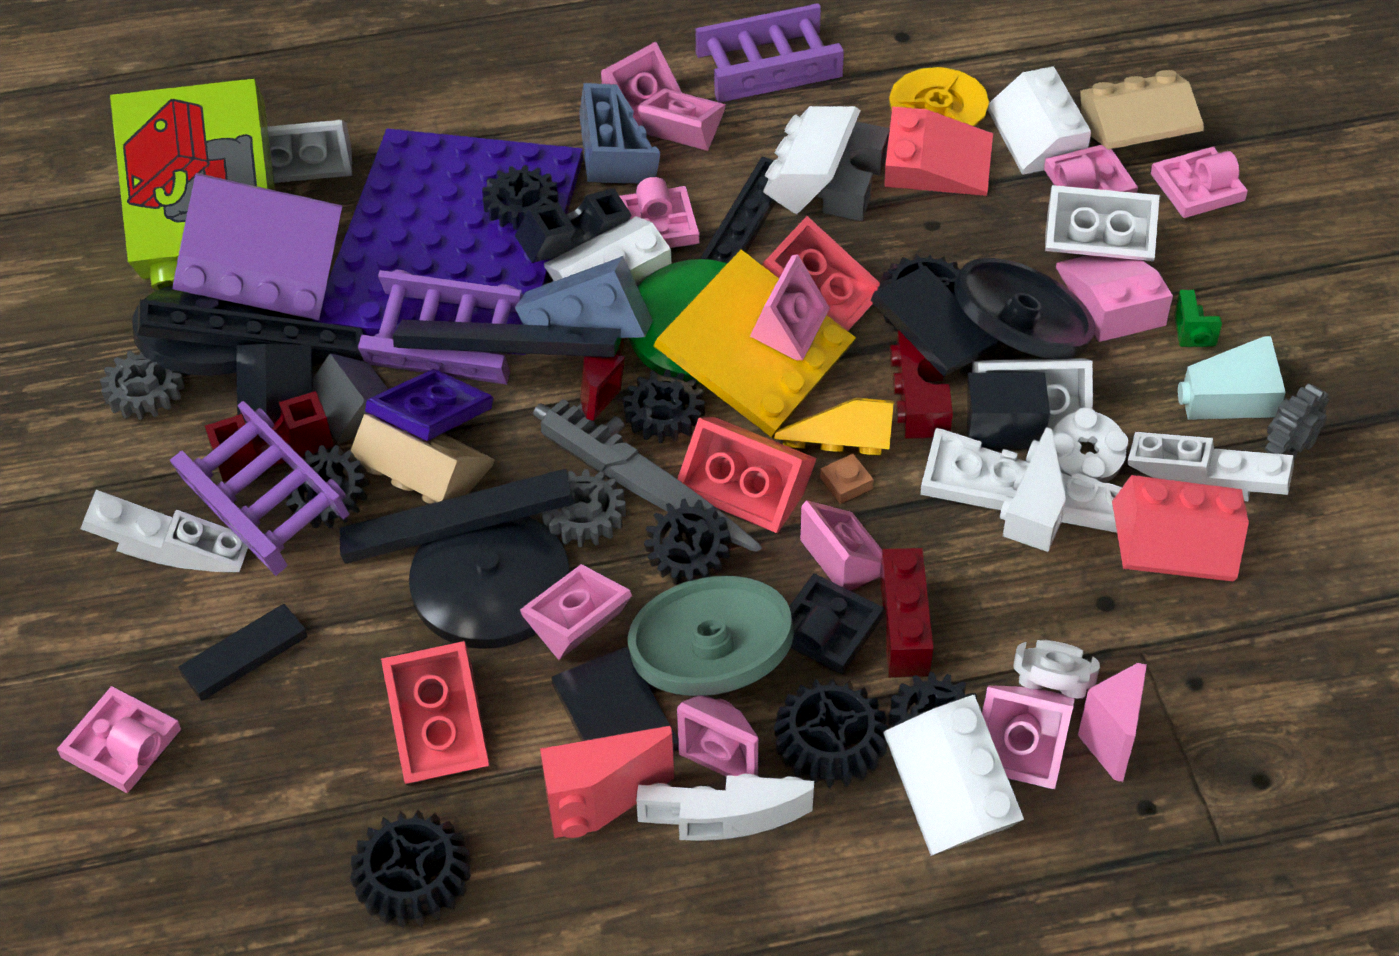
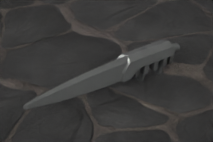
M562 399L552 409L542 403L535 407L533 415L541 420V433L544 437L598 473L600 471L604 472V477L607 479L614 478L620 485L667 511L666 504L668 503L672 504L675 509L680 508L682 499L687 500L689 507H694L698 499L702 500L704 511L713 506L681 481L639 454L637 449L626 442L623 443V438L618 433L625 427V424L619 417L614 416L606 425L601 424L598 427L594 421L586 419L581 403L577 407L573 405L570 408L569 402ZM717 509V519L721 517L726 519L728 528L725 531L730 532L732 543L752 551L762 549L758 542Z

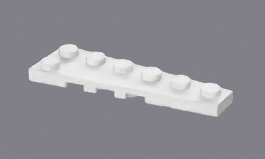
M936 428L920 495L1001 510L1007 496L1014 498L1016 491L1013 490V486L1019 469H1027L1029 463L1017 459L1018 453L1003 449L1002 453L981 447V441ZM1061 473L1066 496L1061 522L1117 533L1112 500L1122 487L1110 483H1102L1095 478L1079 473L1072 476Z

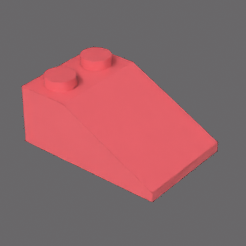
M892 106L884 187L987 196L993 133L927 109Z
M806 216L763 262L762 266L780 278L791 256L798 254L830 307L826 315L849 331L873 304L870 300L873 293L878 290L880 282Z
M465 641L382 658L381 662L404 783L410 784L488 767L489 760L469 649Z
M671 726L540 749L554 838H578L587 832L597 831L637 804L638 785L667 784L674 779Z

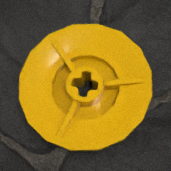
M943 67L922 68L905 74L893 85L889 95L891 111L892 106L927 109L974 127L985 118L989 106L986 90L975 78L959 70Z

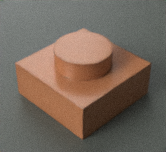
M854 454L820 468V479L840 504L873 489L874 479Z

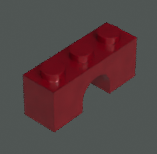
M898 330L897 345H890L891 367H897L898 372L893 373L894 395H900L901 401H896V422L903 423L905 439L933 438L936 428L951 432L953 409L950 385L928 383V381H943L944 376Z
M316 391L279 402L281 416L274 423L272 429L300 457H304L307 450L312 454L318 452L321 445H324L326 449L334 447L327 417ZM242 414L204 426L212 451L245 425ZM256 435L218 466L222 481L230 480L270 446L259 435ZM280 458L272 466L285 463V461L282 458Z
M923 548L882 549L880 586L882 607L886 610L888 677H913L914 675L928 677L931 671L933 641Z

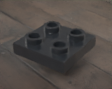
M813 573L789 606L794 626L793 642L790 648L843 675L882 620L884 607Z

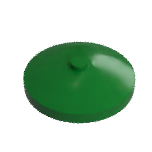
M707 259L680 261L653 272L640 283L638 289L653 322L645 337L629 338V341L638 358L648 368L661 376L664 375L666 370H670L671 377L675 378L681 372L685 373V382L695 379L655 348L654 344L663 331L727 263Z

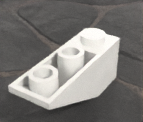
M1046 427L1040 442L1033 440L1026 458V462L1029 465L1027 469H1019L1013 486V490L1016 493L1014 498L1006 497L1001 509L1000 519L1005 520L1003 537L1048 552L1062 521L1066 496L1052 429Z

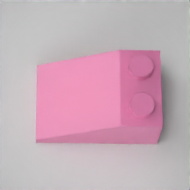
M1087 255L1057 262L1056 269L1067 288L1078 297L1090 312L1095 324V336L1099 342L1166 326L1173 295L1159 272L1144 261Z

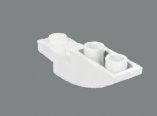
M1135 432L1128 465L1153 478L1242 489L1244 501H1249L1250 491L1288 495L1294 460L1293 455L1214 449L1213 438Z
M98 490L95 491L80 528L118 542L119 544L116 549L118 552L158 564L184 569L239 572L248 549L231 529L179 510L175 511L172 518Z
M742 774L739 776L727 775L726 790H715L708 786L680 788L672 787L665 783L638 785L636 799L638 822L679 825L680 840L707 841L753 835L777 828L813 811L814 781H805L798 777L775 779L760 778L754 774Z

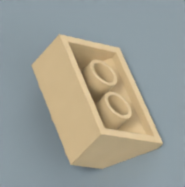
M1159 71L1156 73V76L1148 78L1140 76L1128 77L1124 79V82L1117 84L1108 82L1096 83L1093 85V88L1081 90V115L1091 130L1090 136L1107 149L1204 131V124L1190 83L1176 74L1175 71Z
M371 414L363 415L351 448V452L367 470L366 472L375 475L384 474L392 478V485L406 491L415 490L423 494L422 500L429 504L468 494L491 469L495 459L445 434L426 441Z

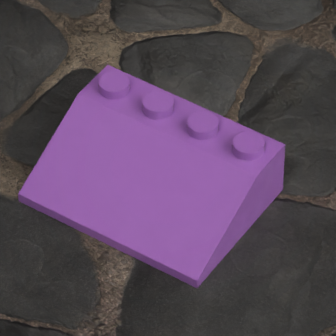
M196 173L172 289L319 320L342 205Z

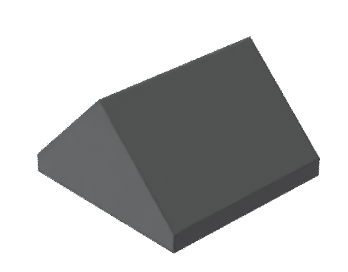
M331 353L313 378V392L316 391L327 417L331 437L337 445L356 437L363 415L369 414L365 412L367 399L388 390L368 362Z

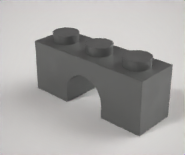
M861 122L855 123L833 179L818 193V198L823 199L822 213L863 221L871 200L873 174L880 176L886 161L890 128Z

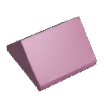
M657 42L601 71L602 84H617L633 109V117L639 126L643 125L638 112L641 103L664 88L682 93Z
M664 88L641 103L638 112L647 135L708 151L725 111L726 104Z
M798 254L792 255L750 335V337L797 361L804 359L830 309Z
M806 500L801 507L800 540L831 581L852 591L880 577L882 549L855 515L850 511Z
M581 564L521 608L520 611L529 625L556 658L560 660L619 615L632 597V594L624 586Z
M1137 663L1088 690L1078 732L1080 739L1111 777L1123 782L1136 735L1147 666L1142 663Z

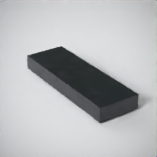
M283 603L181 664L178 668L182 677L202 702L308 637L307 632L290 609Z

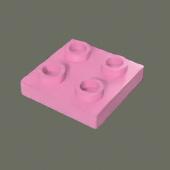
M1103 145L1045 159L1044 170L1056 186L1137 193V185L1112 149H1107Z
M1214 147L1152 164L1151 175L1183 218L1243 202L1246 199L1248 190L1238 179L1239 165L1231 151L1218 153Z
M650 177L639 183L636 194L620 196L632 214L631 218L637 216L652 222L670 248L699 244V232L686 186L667 189L666 182L663 179Z
M111 686L57 750L62 759L128 794L181 728L178 720Z

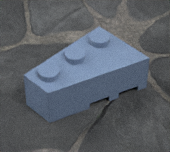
M583 83L579 116L588 182L639 184L646 178L657 176L660 152L656 146L652 147L646 138L647 131L643 125L639 126L633 117L634 111L617 84Z
M623 256L524 293L515 307L523 325L621 329V338L645 337L653 322Z

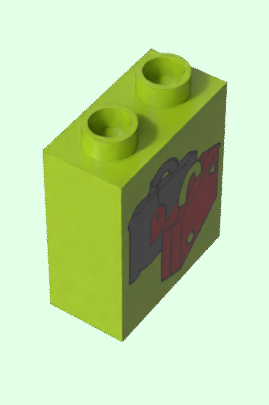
M255 79L110 95L128 263L142 279H151L152 289L159 290L172 285L174 282L196 173L275 190L265 101Z

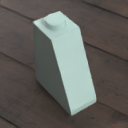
M1271 336L1261 337L1188 366L1184 382H1179L1178 401L1180 405H1185L1188 420L1275 417L1286 393Z

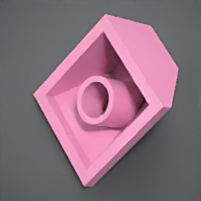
M988 685L982 715L1007 778L1055 789L1075 698L1043 689Z
M698 695L680 703L677 708L679 755L726 777L727 775L739 776L742 774L758 776V736L740 710L735 709L726 700L713 699L709 696Z

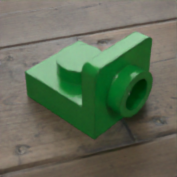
M1180 290L1174 312L1179 346H1216L1222 327L1221 317L1204 316L1203 306L1197 305L1195 290Z

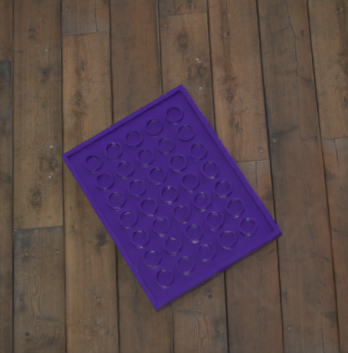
M386 128L326 285L319 320L313 319V322L363 329V335L367 336L379 334L390 295L385 294L378 278L380 270L389 272L404 270L412 275L496 287L506 284L521 290L522 295L529 290L546 285L549 273L544 263L554 258L532 263L515 237L517 230L513 229V224L508 223L506 226L501 227L499 219L491 221L489 219V212H484L482 188L487 187L488 178L497 179V171H502L505 174L509 173V166H513L516 170H521L523 165H527L528 171L531 172L538 167L541 168V175L549 173L551 174L552 182L557 183L558 202L567 215L583 161V148ZM404 296L396 329L402 320H419L425 299ZM439 301L434 321L455 322L460 304ZM474 306L471 322L492 323L495 309ZM510 311L507 324L523 325L518 313ZM508 353V354L526 355V354H522V353Z

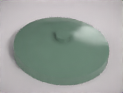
M713 576L695 579L674 586L649 601L636 615L630 626L628 646L634 668L649 684L674 694L707 696L742 688L771 672L787 655L793 642L794 626L787 601L771 586L745 577Z

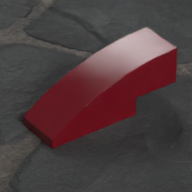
M621 338L615 357L584 356L580 398L583 412L588 420L594 421L621 391L625 357L622 356L623 338Z

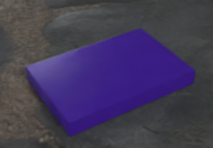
M432 369L367 399L365 412L423 440L429 441L490 410L494 397L436 369Z

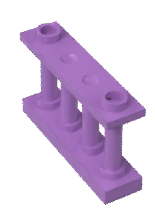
M819 3L696 28L697 57L712 55L718 67L714 69V90L717 101L720 103L843 77L844 51L840 43L824 46L818 35L820 33L821 12ZM805 36L811 49L793 53L787 39ZM774 42L780 56L762 59L756 46ZM743 49L749 62L731 65L725 52Z
M394 270L392 272L379 271L378 278L385 294L390 295L379 334L375 336L361 335L358 349L365 362L375 366L423 373L436 369L451 377L507 385L510 369L505 355H501L499 352L396 348L393 345V334L404 296L425 299L419 320L434 321L440 301L460 304L455 322H471L475 306L495 309L492 323L507 324L510 311L517 312L515 307L523 296L521 290L506 284L496 287L412 275L404 270Z
M242 401L237 406L247 421L243 427L202 460L197 458L192 461L183 451H180L170 459V462L182 480L276 576L288 566L280 553L284 549L283 544L328 506L342 519L346 518L349 513L342 501L346 498V495L334 480L330 479L325 482L272 429L274 424L262 409L259 408L253 411ZM256 435H259L270 446L225 484L221 481L215 485L211 481L212 471ZM280 458L294 470L249 508L244 506L239 509L233 503L237 500L235 495ZM304 482L318 494L273 532L268 530L263 534L257 528L261 524L259 519Z

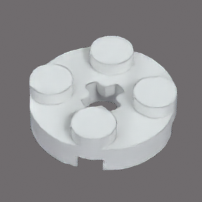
M1080 408L1076 413L1063 417L1052 431L1060 471L1063 474L1072 476L1079 473L1095 478L1102 483H1107L1118 474L1125 461L1128 445L1126 434L1122 432L1112 419L1090 408ZM1080 442L1092 443L1097 453L1094 454L1089 451L1086 455L1080 452L1082 446Z
M1037 640L1035 648L1025 649L1027 642L1018 645L1013 666L1015 671L1020 674L1019 683L1026 688L1041 689L1047 687L1060 690L1062 694L1071 698H1083L1086 696L1087 689L1096 685L1100 669L1099 661L1092 657L1091 663L1083 659L1084 650L1056 641Z

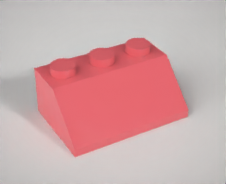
M704 417L698 418L677 479L714 507L772 532L779 533L804 495L817 458L719 418Z
M1131 475L1112 500L1123 569L1234 582L1238 578L1249 524L1242 489Z

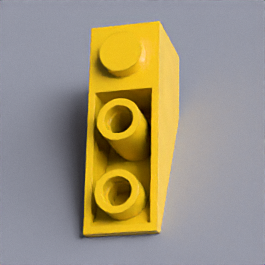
M856 397L777 430L774 439L783 440V445L791 448H805L806 442L821 443L820 449L826 451L842 452L844 445L859 447L858 453L881 455L882 449L890 448L894 401Z

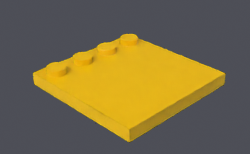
M741 249L656 339L654 347L772 438L775 432L848 350L856 337L826 315L804 359L798 361L750 337L779 278Z

